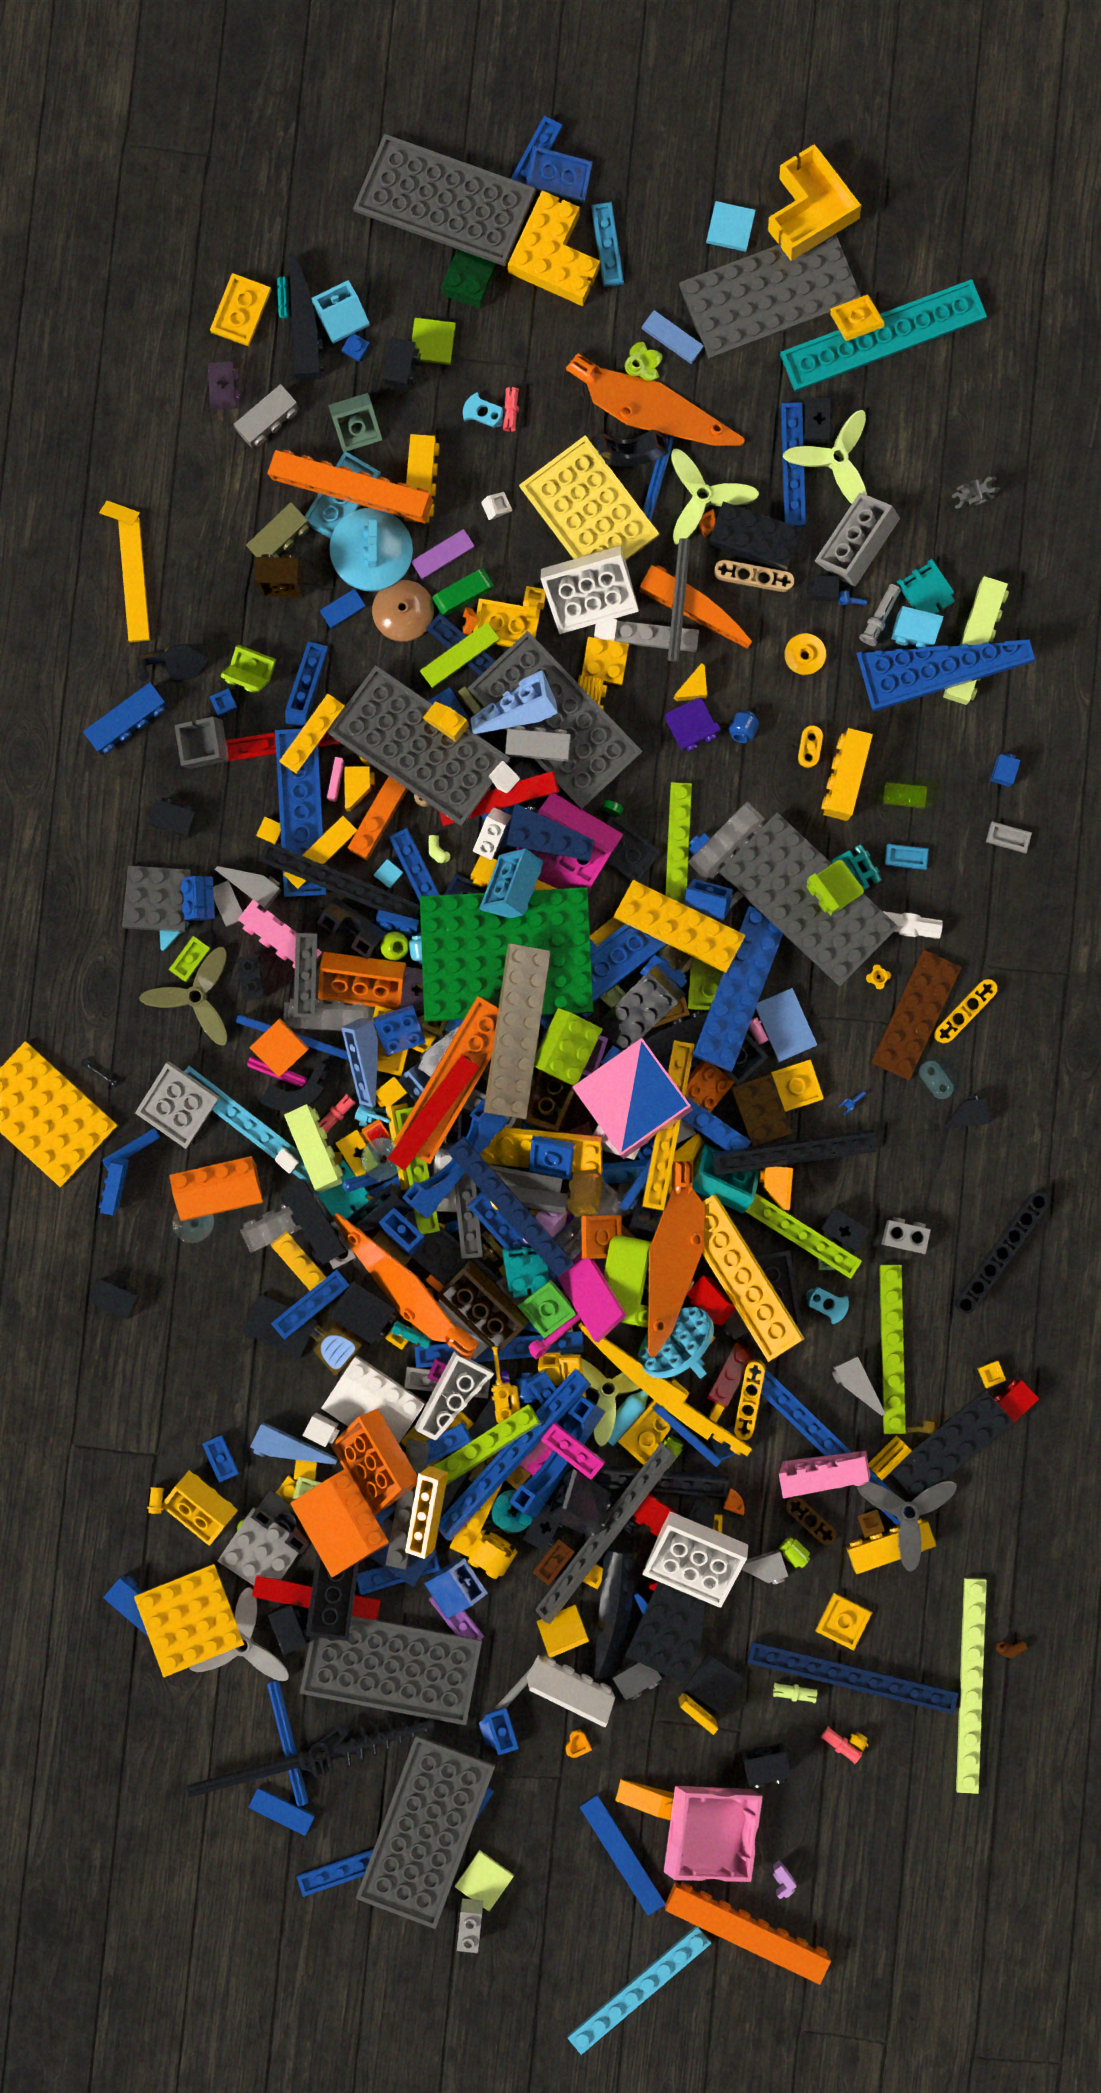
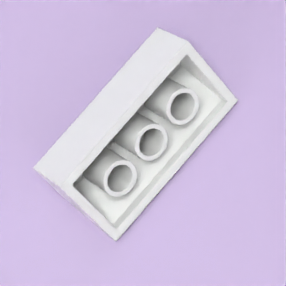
M538 1655L527 1675L529 1691L606 1727L615 1699L613 1691H611L612 1688L604 1683L599 1685L593 1682V1679L586 1674L579 1675L575 1673V1670L568 1665L560 1666L556 1664V1661L547 1655L544 1657Z

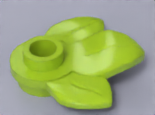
M638 342L630 349V357L625 362V370L631 376H640L647 381L659 378L655 368L661 363L663 356L656 350H647L644 342Z

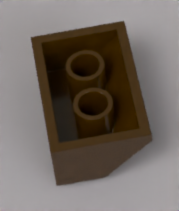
M540 1070L530 1091L527 1117L521 1120L539 1131L564 1133L579 1099L578 1094L573 1089L574 1085L561 1081ZM581 1075V1077H580L578 1083H579L581 1080H583L582 1075Z

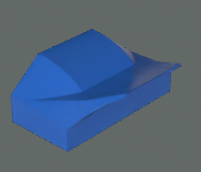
M505 1706L486 1713L485 1718L479 1722L485 1745L494 1748L498 1755L519 1749L507 1707Z

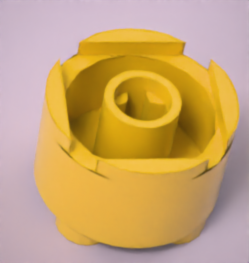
M481 1530L469 1553L468 1562L476 1568L480 1566L486 1570L488 1576L497 1579L498 1576L505 1574L517 1551L514 1549L512 1552L509 1549L511 1544L502 1537L492 1532L486 1535L484 1534L485 1530Z

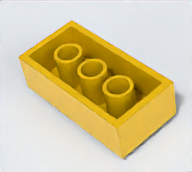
M848 728L839 737L836 749H840V751L833 759L831 769L835 770L834 774L832 773L831 777L829 776L826 789L830 790L829 794L827 793L826 797L824 796L821 809H825L823 815L848 821L853 815L873 734Z

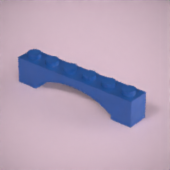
M484 1099L481 1100L470 1114L472 1121L466 1140L479 1154L490 1145L491 1140L503 1129L508 1121L502 1115L483 1113ZM452 1159L431 1178L420 1183L415 1181L402 1198L415 1210L428 1218L436 1211L440 1202L449 1195L454 1185L463 1178L465 1171Z
M580 1396L568 1412L570 1415L564 1430L584 1445L606 1411L591 1400ZM553 1450L541 1468L524 1485L521 1484L510 1503L522 1513L536 1518L571 1464Z

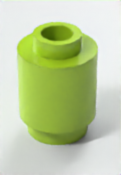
M789 1536L779 1546V1549L782 1551L781 1554L795 1568L799 1566L803 1568L810 1560L808 1557L810 1552L796 1538L793 1539Z

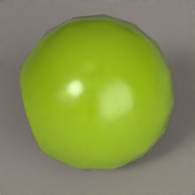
M390 932L380 942L381 952L389 960H399L408 952V940L400 932Z

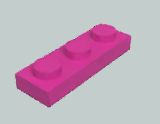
M556 1422L552 1424L541 1438L542 1442L589 1479H592L605 1463L604 1460Z

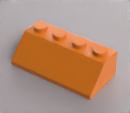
M323 952L319 967L318 999L371 1007L380 1006L393 1010L401 1009L406 963Z
M252 1156L169 1175L174 1201L181 1222L263 1203L257 1166Z

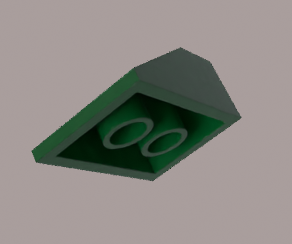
M457 249L441 286L442 296L481 309L497 263Z

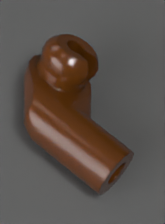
M1023 1640L1015 1645L1005 1641H999L996 1645V1651L1008 1658H1014L1028 1650Z

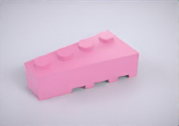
M252 900L238 918L244 924L242 929L252 936L256 933L261 937L259 942L267 948H270L272 945L278 950L275 954L285 961L289 958L294 962L292 967L295 968L296 932L268 910L261 907L255 900ZM317 949V962L323 955L319 949Z
M866 1451L783 1461L779 1478L783 1498L849 1485H864L866 1482H869L870 1471Z

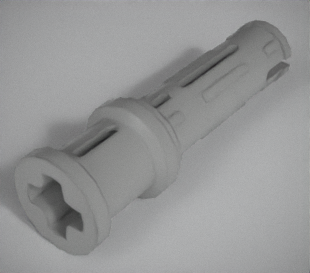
M889 584L874 616L868 619V626L859 637L864 643L876 646V640L880 632L885 629L884 622L901 592L898 586Z

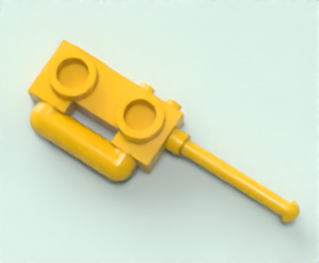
M493 1346L497 1380L496 1384L492 1385L491 1391L494 1394L492 1400L495 1403V1416L499 1424L519 1411L520 1403L517 1386H511L509 1382L502 1383L497 1352L498 1347ZM509 1395H510V1399H511V1408H509V1403H508V1397H509Z

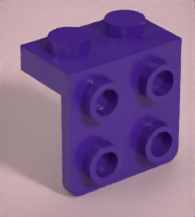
M701 698L694 699L665 715V720L681 752L685 750L690 752L698 748L699 744L704 741L708 743L718 738L717 735L721 730L718 723L713 722Z

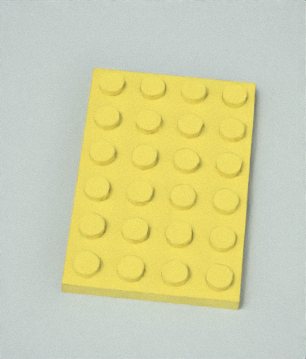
M586 436L582 437L519 485L573 559L621 546L626 561L659 536L658 531L610 467L605 464L604 459Z

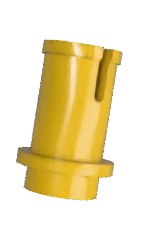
M151 1487L150 1503L147 1506V1509H149L148 1513L161 1514V1510H164V1507H162L164 1488Z

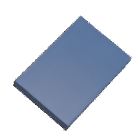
M793 988L757 1003L756 1012L762 1021L761 1023L778 1062L817 1046Z

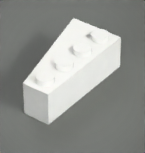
M454 1351L415 1425L416 1430L436 1441L459 1412L467 1406V1403L482 1389L487 1380L494 1375L492 1370L471 1359H465Z

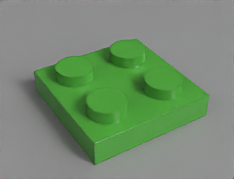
M551 1279L518 1304V1308L543 1338H546L577 1314L576 1309Z

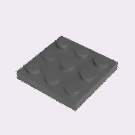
M128 866L122 927L126 929L186 932L187 920H184L182 912L184 900L181 884L183 882L182 878L191 877V870Z

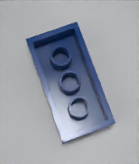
M116 1157L108 1164L107 1171L109 1172L104 1180L106 1186L102 1190L103 1200L99 1204V1208H101L100 1213L113 1216L119 1210L129 1160Z

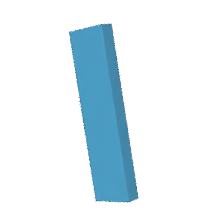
M612 202L591 205L603 287L623 285L624 280Z

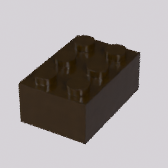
M262 554L261 557H256L255 583L263 597L303 598L304 572L298 558H295L293 555H283L282 558H276L271 554Z
M772 1074L730 1088L747 1138L751 1141V1147L792 1134Z

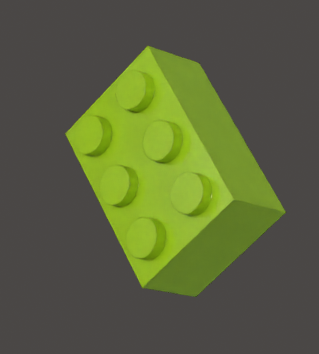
M558 1008L535 1056L534 1067L561 1081L576 1085L602 1032V1028L571 1012Z

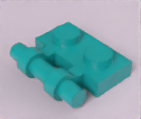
M862 844L855 847L857 856L853 857L849 850L831 860V863L842 860L865 890L870 887L866 879L871 877L874 884L881 881V878L878 874L877 866L874 867L869 858L868 850L865 851ZM862 861L867 872L862 873L857 863Z

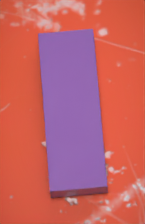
M463 529L412 560L411 563L420 578L424 580L468 553L475 546Z
M429 1598L430 1602L456 1635L475 1639L484 1638L482 1632L465 1610L447 1619L434 1598Z

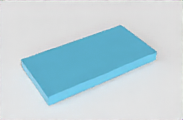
M346 451L335 466L337 468H340V466L348 467L355 473H359V471L366 472L376 479L381 474L380 471ZM319 493L305 517L311 523V528L331 539L337 524L348 514L359 510L361 505Z

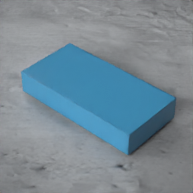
M887 844L884 865L926 870L929 849Z

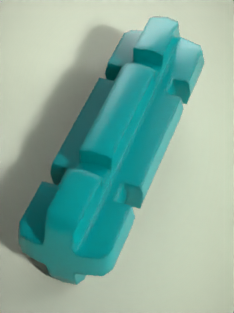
M278 277L279 317L289 318L288 277Z
M394 1323L391 1331L397 1336L400 1334L402 1338L415 1344L420 1343L421 1347L428 1349L432 1339L427 1335L423 1336L421 1332L408 1326L405 1328L402 1323Z

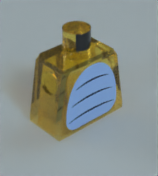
M317 1325L309 1334L318 1341L313 1349L314 1352L335 1376L362 1346L359 1340L335 1326H332L325 1332Z

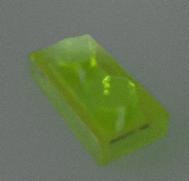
M886 782L883 804L924 809L927 787Z

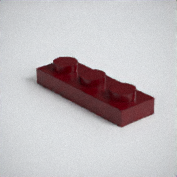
M735 1343L707 1398L726 1408L754 1352Z

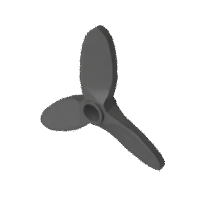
M946 1481L936 1484L923 1491L912 1502H905L888 1489L871 1482L857 1486L859 1493L877 1508L896 1516L900 1521L898 1530L899 1554L905 1569L912 1572L918 1566L921 1555V1533L917 1519L919 1516L930 1513L947 1502L956 1491V1483ZM905 1508H909L912 1511V1518H907L904 1515Z

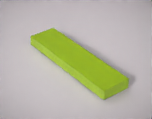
M487 622L421 669L420 672L433 689L500 639Z

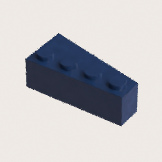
M516 803L514 804L507 840L508 846L591 862L595 842L593 839Z

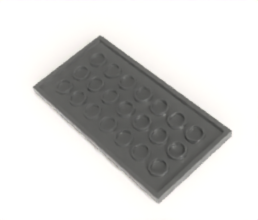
M384 134L353 209L354 212L505 266L535 196L536 188Z
M836 234L792 261L782 250L781 244L679 282V287L702 345H704L708 360L830 314L831 308L861 297Z
M527 631L467 689L486 707L490 703L496 704L503 698L502 694L506 691L511 693L518 688V683L524 678L541 670L544 672L555 697L558 713L540 722L520 726L525 727L526 731H533L534 728H544L549 733H554V730H565L567 734L571 735L569 762L543 759L534 760L547 773L554 771L557 784L583 809L629 766L642 751Z
M375 665L330 726L327 734L463 827L494 784L489 775L501 761L508 765L511 761L510 757L469 729H466L457 743L423 719L432 706L430 702Z
M776 813L729 860L719 873L840 987L899 926L865 894H862L832 916L828 912L825 913L819 905V899L816 895L813 896L807 889L808 884L806 882L808 877L814 873L816 875L832 865V863L780 814Z
M352 1616L348 1641L310 1637L300 1694L466 1725L482 1639Z
M416 1735L356 1899L436 1929L495 1764Z

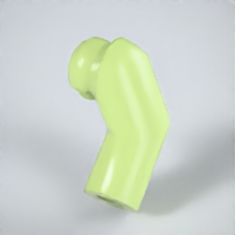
M430 835V856L439 863L448 862L450 854L439 847V836Z

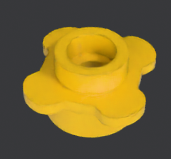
M874 965L873 971L866 976V981L876 985L877 989H883L884 983L891 978V974L889 971L882 969L880 965Z

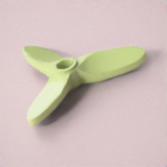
M859 410L849 417L841 428L832 449L814 446L793 447L783 453V458L790 463L801 466H828L833 470L834 477L842 493L852 504L859 493L867 495L858 471L848 460L849 452L856 445L863 431L866 420L865 412ZM834 454L838 455L840 462L834 459Z
M673 449L671 460L675 471L682 483L693 495L677 520L673 533L675 544H679L680 538L688 539L702 519L705 507L709 505L721 507L723 501L736 506L750 504L758 498L759 492L757 489L749 485L724 483L709 486L705 484L694 462L683 451ZM706 493L708 497L701 499L698 497V494Z
M581 1358L583 1375L591 1383L589 1388L596 1391L599 1396L597 1405L606 1411L593 1430L596 1443L602 1447L609 1441L615 1425L616 1396L631 1393L641 1388L623 1372L613 1379H607L592 1364ZM605 1385L611 1386L613 1393L610 1395L605 1394L602 1387Z

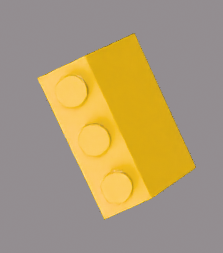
M190 1470L162 1503V1507L209 1546L238 1511L232 1503L226 1501L215 1489L209 1487L199 1476L193 1474Z

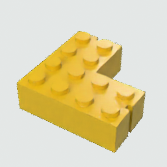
M815 144L799 153V162L798 158L794 156L780 165L779 179L796 201L769 217L768 231L778 244L781 243L782 250L792 261L860 219L861 204Z
M541 191L509 260L508 273L583 306L590 292V286L593 285L600 270V261L566 246L579 218L580 207L565 200L559 203L558 197Z

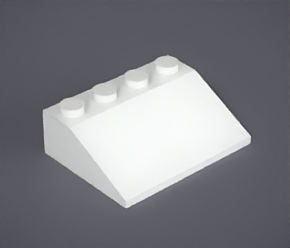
M621 546L541 569V581L559 634L639 611Z
M356 1355L321 1409L348 1427L359 1416L378 1409L399 1444L426 1401Z
M670 1512L661 1528L643 1575L721 1608L747 1560L748 1544Z

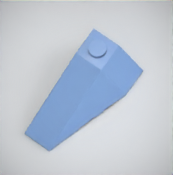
M541 670L524 678L518 683L519 687L511 693L506 691L502 694L503 698L496 704L490 703L471 717L472 732L477 734L536 723L557 714L556 700L544 672Z

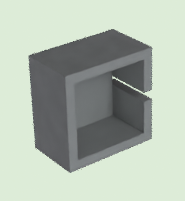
M209 717L196 720V723L191 721L175 725L181 766L193 769L229 761L223 720Z

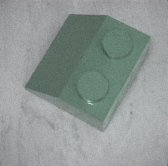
M368 393L328 405L343 452L382 440Z

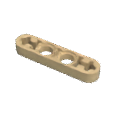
M721 560L714 569L716 578L721 581L779 592L789 591L794 584V577L789 572L739 562ZM722 566H726V570L733 571V567H736V571L734 574L735 578L731 577V572H726L725 575H721V571L718 569H721ZM741 569H746L749 571L750 577L748 579H741L738 576V572ZM761 573H767L770 576V581L768 583H761L758 576ZM774 575H777L776 580H782L783 577H786L790 584L788 583L784 587L782 582L776 581L775 585H772Z

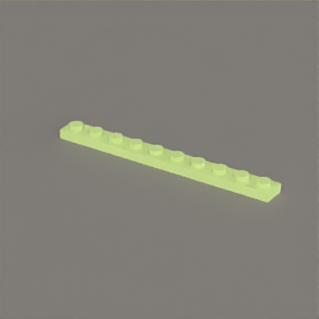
M964 1578L956 1777L957 1793L979 1794L987 1581L984 1578Z

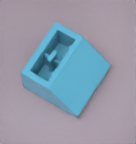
M349 280L312 298L315 313L333 343L370 326L359 298Z

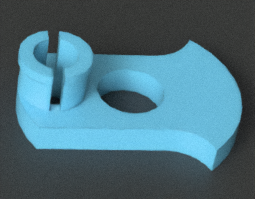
M478 392L470 396L463 407L465 422L473 419L493 428L504 424L503 408L480 399ZM487 407L488 413L483 417L478 416L479 409Z
M819 1287L810 1289L806 1293L808 1306L829 1316L832 1324L842 1320L848 1311L849 1300L846 1295L844 1297H837ZM830 1298L833 1300V1306L826 1310L823 1307V1303L826 1299Z

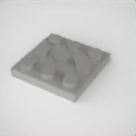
M167 1062L135 1114L187 1149L220 1097L171 1062Z
M255 1507L252 1508L217 1560L252 1585L255 1584L256 1575L282 1579L298 1555L297 1551L284 1543L289 1536V1530L277 1522L273 1523L267 1530L251 1518L256 1510Z

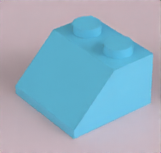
M902 606L896 617L891 639L896 640V643L900 645H916L917 649L920 647H933L943 616Z

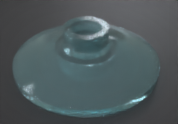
M376 1138L370 1141L363 1149L361 1162L363 1169L370 1177L386 1180L395 1176L400 1170V1167L388 1159L385 1163L381 1162V1157L383 1155L388 1157L396 1146L392 1140Z
M177 1210L173 1217V1230L185 1242H200L211 1234L214 1228V1215L181 1222ZM197 1221L198 1226L193 1228L192 1223Z

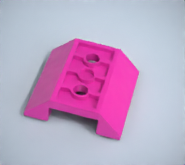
M551 794L537 814L585 835L595 842L591 862H588L586 865L579 864L577 859L529 850L544 861L541 873L537 879L557 889L587 887L589 894L593 883L624 834L557 794Z

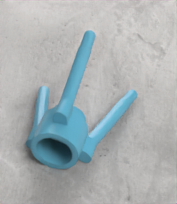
M360 1104L355 1115V1119L360 1121L359 1125L362 1127L368 1126V1122L372 1123L374 1119L390 1123V1119L376 1114V1112L387 1114L384 1108Z

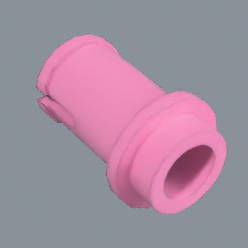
M754 1018L751 1020L748 1029L756 1044L760 1045L768 1041L769 1038H767L760 1024L762 1021Z

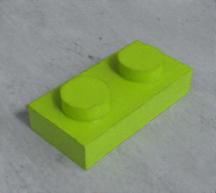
M193 936L169 970L187 982L211 948Z

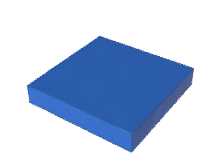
M533 1135L529 1172L570 1180L575 1143Z

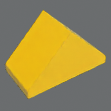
M702 663L674 696L676 701L694 700L697 698L706 699L705 666Z

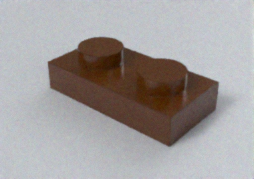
M557 1538L532 1573L547 1585H550L575 1551Z

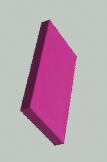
M581 1251L573 1259L574 1265L557 1277L594 1342H600L627 1314L594 1259H582Z

